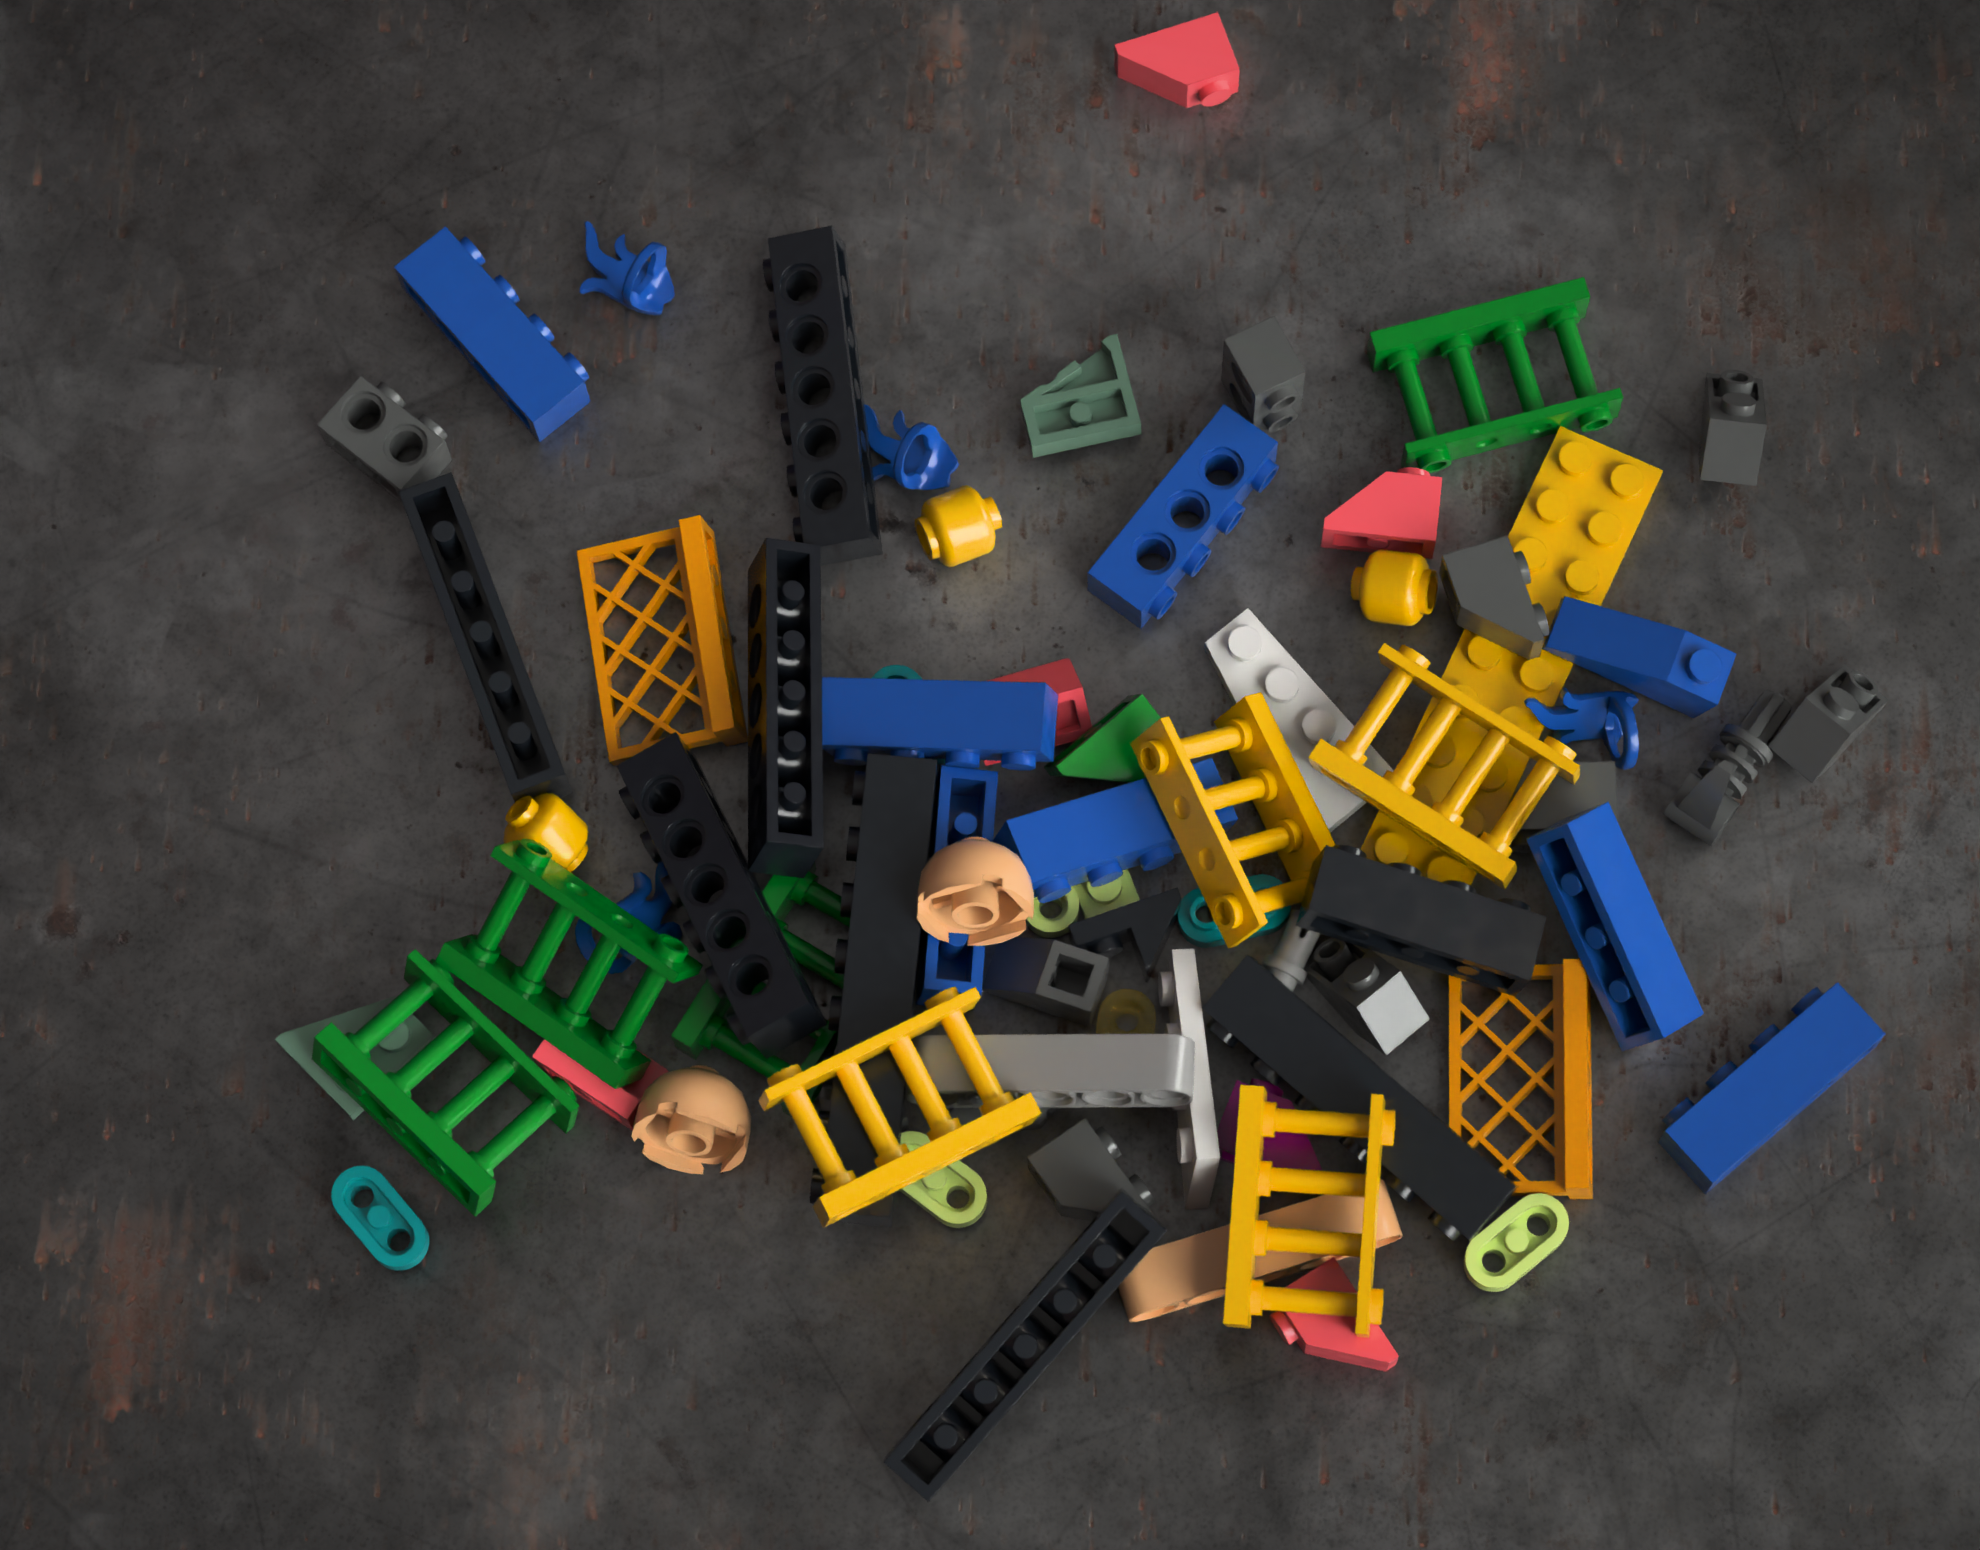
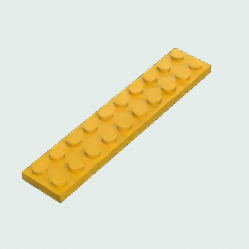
M1562 426L1558 429L1508 535L1513 552L1522 551L1526 558L1531 583L1525 586L1532 604L1539 602L1542 605L1547 617L1549 630L1559 603L1564 596L1598 606L1602 605L1663 470ZM1464 629L1441 679L1539 740L1545 726L1537 719L1531 709L1525 705L1524 700L1529 697L1535 698L1545 706L1554 707L1574 663L1543 649L1541 650L1540 657L1528 660ZM1432 696L1411 743L1440 700ZM1459 713L1412 785L1416 790L1412 796L1430 808L1435 801L1441 803L1488 731ZM1507 744L1460 815L1464 819L1460 826L1461 828L1479 839L1484 832L1490 834L1508 807L1529 763V756ZM1380 810L1360 849L1366 853V858L1386 865L1390 863L1408 864L1419 869L1422 873L1421 876L1442 883L1454 880L1472 885L1477 875V872Z

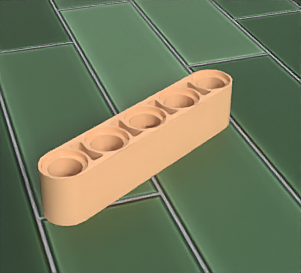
M1380 1179L1375 1249L1393 1243L1403 1237L1383 1179ZM1322 1195L1259 1215V1220H1268L1269 1227L1362 1233L1364 1198ZM1230 1224L1152 1248L1118 1286L1128 1321L1138 1322L1225 1296ZM1267 1250L1266 1256H1256L1254 1279L1264 1280V1283L1318 1267L1332 1257L1338 1261L1351 1256Z

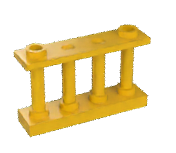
M1384 643L1378 654L1381 664L1389 668L1391 672L1346 740H1338L1335 746H1332L1323 739H1320L1308 757L1310 764L1318 772L1505 890L1517 872L1516 862L1509 858L1513 852L1509 847L1556 775L1561 776L1573 785L1580 777V765L1573 761L1577 754L1551 736H1547L1544 742L1538 740L1427 670L1431 664L1430 661L1414 649L1402 644L1397 651ZM1410 683H1413L1440 701L1394 771L1387 770L1383 777L1364 766L1367 760L1364 753ZM1460 713L1488 732L1442 802L1435 801L1430 808L1412 796L1416 790L1412 784ZM1507 744H1510L1537 761V763L1490 834L1484 832L1479 839L1460 827L1464 821L1460 815Z
M1261 692L1243 697L1216 719L1214 723L1217 729L1179 738L1170 717L1167 716L1160 718L1130 743L1137 757L1138 764L1149 782L1228 949L1238 946L1266 925L1268 920L1264 913L1302 902L1313 861L1326 845L1331 847L1336 845ZM1228 750L1242 779L1204 789L1190 760ZM1252 800L1266 830L1228 840L1215 810ZM1277 851L1291 881L1254 892L1240 865V861Z
M956 987L946 989L924 1002L928 1009L927 1011L804 1071L801 1070L799 1064H794L767 1079L770 1088L765 1089L759 1099L763 1111L785 1102L826 1182L821 1185L824 1195L820 1196L813 1205V1209L823 1228L1032 1124L1041 1114L1031 1092L1015 1100L1010 1091L1004 1093L963 1013L973 1009L981 998L976 987L962 994H959ZM941 1024L983 1102V1105L979 1107L983 1116L963 1126L958 1117L951 1118L911 1040ZM888 1050L892 1053L931 1129L927 1133L930 1142L911 1152L906 1143L899 1145L859 1067V1064ZM835 1076H838L878 1154V1157L874 1159L878 1168L859 1178L856 1177L853 1170L846 1171L806 1093V1090Z
M1240 1085L1223 1324L1227 1327L1251 1329L1252 1315L1262 1316L1263 1310L1356 1317L1355 1334L1357 1337L1369 1338L1370 1324H1382L1384 1289L1373 1288L1382 1145H1394L1396 1111L1385 1110V1098L1382 1094H1371L1370 1114L1277 1108V1102L1267 1101L1268 1093L1264 1086ZM1276 1132L1368 1138L1366 1174L1273 1167V1161H1263L1264 1137L1275 1138ZM1271 1191L1363 1197L1362 1233L1269 1227L1268 1220H1259L1260 1196L1270 1197ZM1267 1250L1360 1257L1358 1293L1265 1286L1264 1280L1254 1279L1256 1256H1266Z

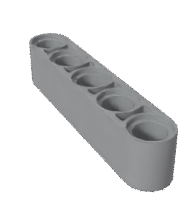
M1177 1034L974 1035L1004 1093L1010 1091L1015 1100L1031 1092L1039 1108L1179 1107L1188 1105L1193 1101L1195 1042L1186 1036ZM926 1035L912 1039L946 1108H979L983 1105L948 1035ZM908 1086L907 1100L912 1104L918 1105Z

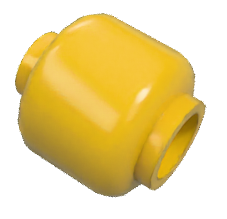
M968 485L928 499L921 507V517L915 519L916 533L924 553L928 559L934 560L937 558L947 567L957 566L991 552L995 547V530L1002 528L1001 516L994 500L990 496L983 499L973 487Z
M1376 550L1369 555L1364 567L1357 566L1353 572L1351 597L1353 600L1360 602L1363 616L1371 622L1414 626L1422 619L1424 614L1430 615L1436 603L1438 592L1437 572L1429 569L1427 560L1417 553Z
M544 793L534 798L529 795L517 800L506 814L505 819L508 824L504 831V844L516 840L521 841L522 839L536 841L552 853L551 859L569 872L575 870L585 858L588 852V845L586 844L588 826L556 794Z

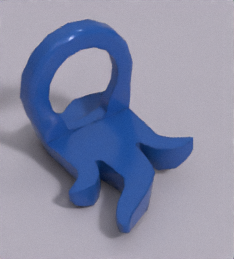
M586 221L584 226L586 229L587 259L593 271L601 278L586 279L581 284L580 294L600 292L636 312L654 316L661 315L664 304L669 303L674 298V286L666 267V246L659 242H651L638 255H635L627 250L625 235L623 234L614 243L616 260L601 251L595 228L590 222Z
M865 404L869 445L875 452L891 461L890 464L883 463L872 467L874 481L888 476L895 479L900 486L908 489L939 490L949 487L951 482L950 475L957 470L959 463L935 426L920 422L908 428L905 424L904 414L899 410L893 420L894 430L901 437V440H896L884 436L874 410Z
M1564 687L1560 691V697L1564 704L1561 706H1545L1537 699L1530 697L1524 700L1525 705L1531 709L1545 727L1555 730L1552 737L1566 745L1571 741L1602 738L1611 760L1615 761L1616 768L1628 770L1636 765L1639 752V737L1636 717L1632 708L1638 703L1639 699L1633 693L1604 691L1573 694ZM1623 736V752L1620 755L1617 743Z
M663 862L657 865L655 893L649 900H646V898L653 889L651 879L642 872L633 873V892L616 904L658 934H667L681 940L682 931L680 925L674 921L660 924L663 916L673 904L661 882V878L668 875ZM579 918L575 928L576 943L581 954L588 961L596 944L592 937V927ZM621 947L619 952L623 957L615 958L608 973L615 974L625 971L637 958Z

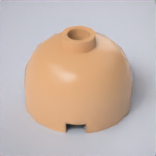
M982 837L965 838L938 850L928 860L921 872L917 894V920L924 931L938 940L949 942V933L969 934L967 946L1003 943L1021 935L1026 930V919L1029 916L1033 919L1034 892L1031 877L1019 856L1001 844Z
M696 1065L664 1073L644 1091L635 1116L631 1136L634 1142L638 1138L644 1142L642 1153L649 1160L668 1169L689 1174H703L704 1167L701 1163L712 1165L722 1163L721 1173L730 1171L743 1162L751 1132V1115L742 1091L713 1068Z

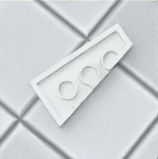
M1247 608L1205 642L1204 649L1233 705L1245 696L1262 693L1331 833L1367 802L1312 768L1308 757L1320 739L1335 746L1338 740H1346L1354 726ZM1369 745L1364 753L1367 757L1364 766L1383 777L1387 770L1393 772L1394 770Z
M1195 948L1172 949L1167 972H1159L1160 1006L1169 1007L1170 1023H1165L1164 1034L1186 1036L1195 1042L1193 1101L1188 1105L1172 1107L1173 1111L1177 1110L1178 1117L1176 1134L1177 1156L1179 1163L1182 1165L1185 1210L1208 1209L1220 1161V1151Z

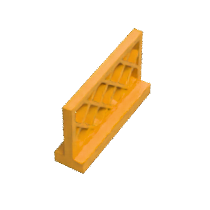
M700 515L678 520L679 527L576 550L608 758L613 766L621 764L661 741L662 739L659 738L664 731L669 735L676 732L689 749L723 742L726 746L748 742L715 534ZM675 545L678 561L665 580L644 567L657 548ZM638 553L634 560L627 557V555ZM617 558L629 567L610 593L596 583L593 563ZM639 573L660 586L642 613L621 600ZM680 578L683 592L675 587ZM670 593L685 602L686 615L673 633L652 620ZM598 594L606 598L601 607ZM616 605L637 618L619 645L605 637L603 629L604 622ZM647 625L668 638L651 665H648L629 652ZM688 631L690 633L691 644L683 640ZM606 646L614 650L609 660ZM678 646L693 655L695 667L682 686L660 672ZM624 658L646 671L628 698L613 689L611 680L612 675ZM655 678L677 692L659 719L637 705ZM697 683L700 698L691 693ZM614 699L623 704L618 712H616ZM688 699L702 708L705 729L681 734L670 727L669 723L685 700ZM632 711L654 724L641 744L622 748L619 730Z
M1563 959V964H1535L1531 980H1553V1000L1537 1016L1532 1014L1516 997L1498 991L1501 995L1477 1018L1462 1003V981L1466 980L1449 975V1127L1460 1137H1462L1463 1127L1472 1136L1467 1143L1474 1149L1481 1144L1502 1165L1499 1170L1504 1175L1510 1172L1518 1180L1512 1181L1518 1188L1511 1196L1543 1193L1550 1196H1568L1570 1200L1593 1199L1591 982L1581 960ZM1507 1002L1530 1022L1508 1045L1485 1025ZM1462 1014L1472 1023L1463 1033ZM1552 1014L1553 1032L1543 1024ZM1538 1029L1554 1044V1056L1535 1073L1514 1052ZM1480 1030L1501 1052L1477 1074L1462 1060V1047ZM1509 1058L1530 1080L1506 1102L1485 1081ZM1462 1070L1472 1079L1463 1090ZM1553 1070L1554 1090L1544 1081ZM1539 1086L1554 1101V1114L1538 1130H1535L1515 1108ZM1480 1087L1501 1109L1477 1131L1462 1116V1104ZM1510 1115L1531 1137L1507 1160L1485 1138ZM1553 1128L1554 1147L1544 1138ZM1539 1143L1555 1158V1181H1529L1515 1166Z

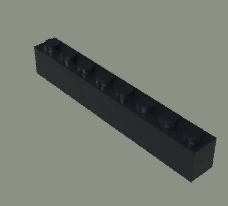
M868 753L866 771H855L852 805L862 806L860 827H849L846 861L856 862L854 883H843L840 917L850 918L848 940L837 939L834 965L835 974H844L842 996H831L828 1030L838 1031L836 1053H825L824 1061L913 1018L922 927L917 920V894L921 872L927 864L930 854L938 776L937 760ZM888 1050L859 1064V1067L900 1145L906 1081L892 1053ZM838 1076L823 1082L822 1088H832L830 1111L819 1110L818 1116L846 1171L853 1170L856 1177L859 1178L878 1168L874 1162L878 1154ZM813 1168L811 1204H815L817 1199L824 1195L821 1185L826 1182L818 1168ZM895 1192L836 1222L892 1228Z

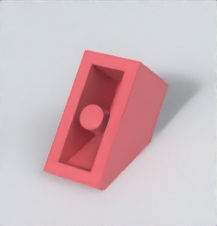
M1218 12L1114 45V68L1118 78L1185 108L1199 104L1206 107L1215 106L1229 99L1233 93L1238 92L1240 68Z
M1414 467L1400 468L1397 472H1384L1324 518L1321 547L1370 553L1382 549L1417 553L1426 559H1432L1437 537L1442 477L1430 476L1428 471Z
M1334 1257L1285 1287L1357 1293ZM1275 1311L1270 1315L1274 1327L1285 1343L1290 1345L1296 1341L1304 1354L1385 1372L1394 1367L1399 1358V1355L1379 1325L1370 1324L1369 1338L1357 1337L1355 1334L1356 1317Z

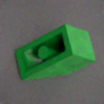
M1143 694L1129 695L1059 753L1053 762L1046 764L1044 769L1050 776L1125 784L1146 778L1130 743L1161 717Z

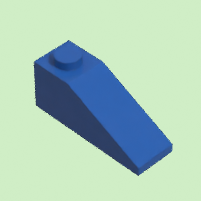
M1566 596L1559 603L1549 635H1547L1542 648L1692 718H1696L1718 705L1737 655L1686 630Z

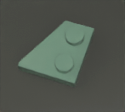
M1117 334L1109 335L1102 340V349L1084 362L1078 364L1074 360L1059 371L1052 382L1040 385L1020 400L1021 412L1033 458L1142 434L1141 421Z
M395 996L281 1033L275 1039L278 1045L353 1121L364 1109L312 1060L314 1037L331 1022L344 1035L347 1032L355 1034L394 1000ZM412 1014L369 1051L371 1055L370 1060L385 1074L388 1071L396 1073L429 1044L435 1036Z

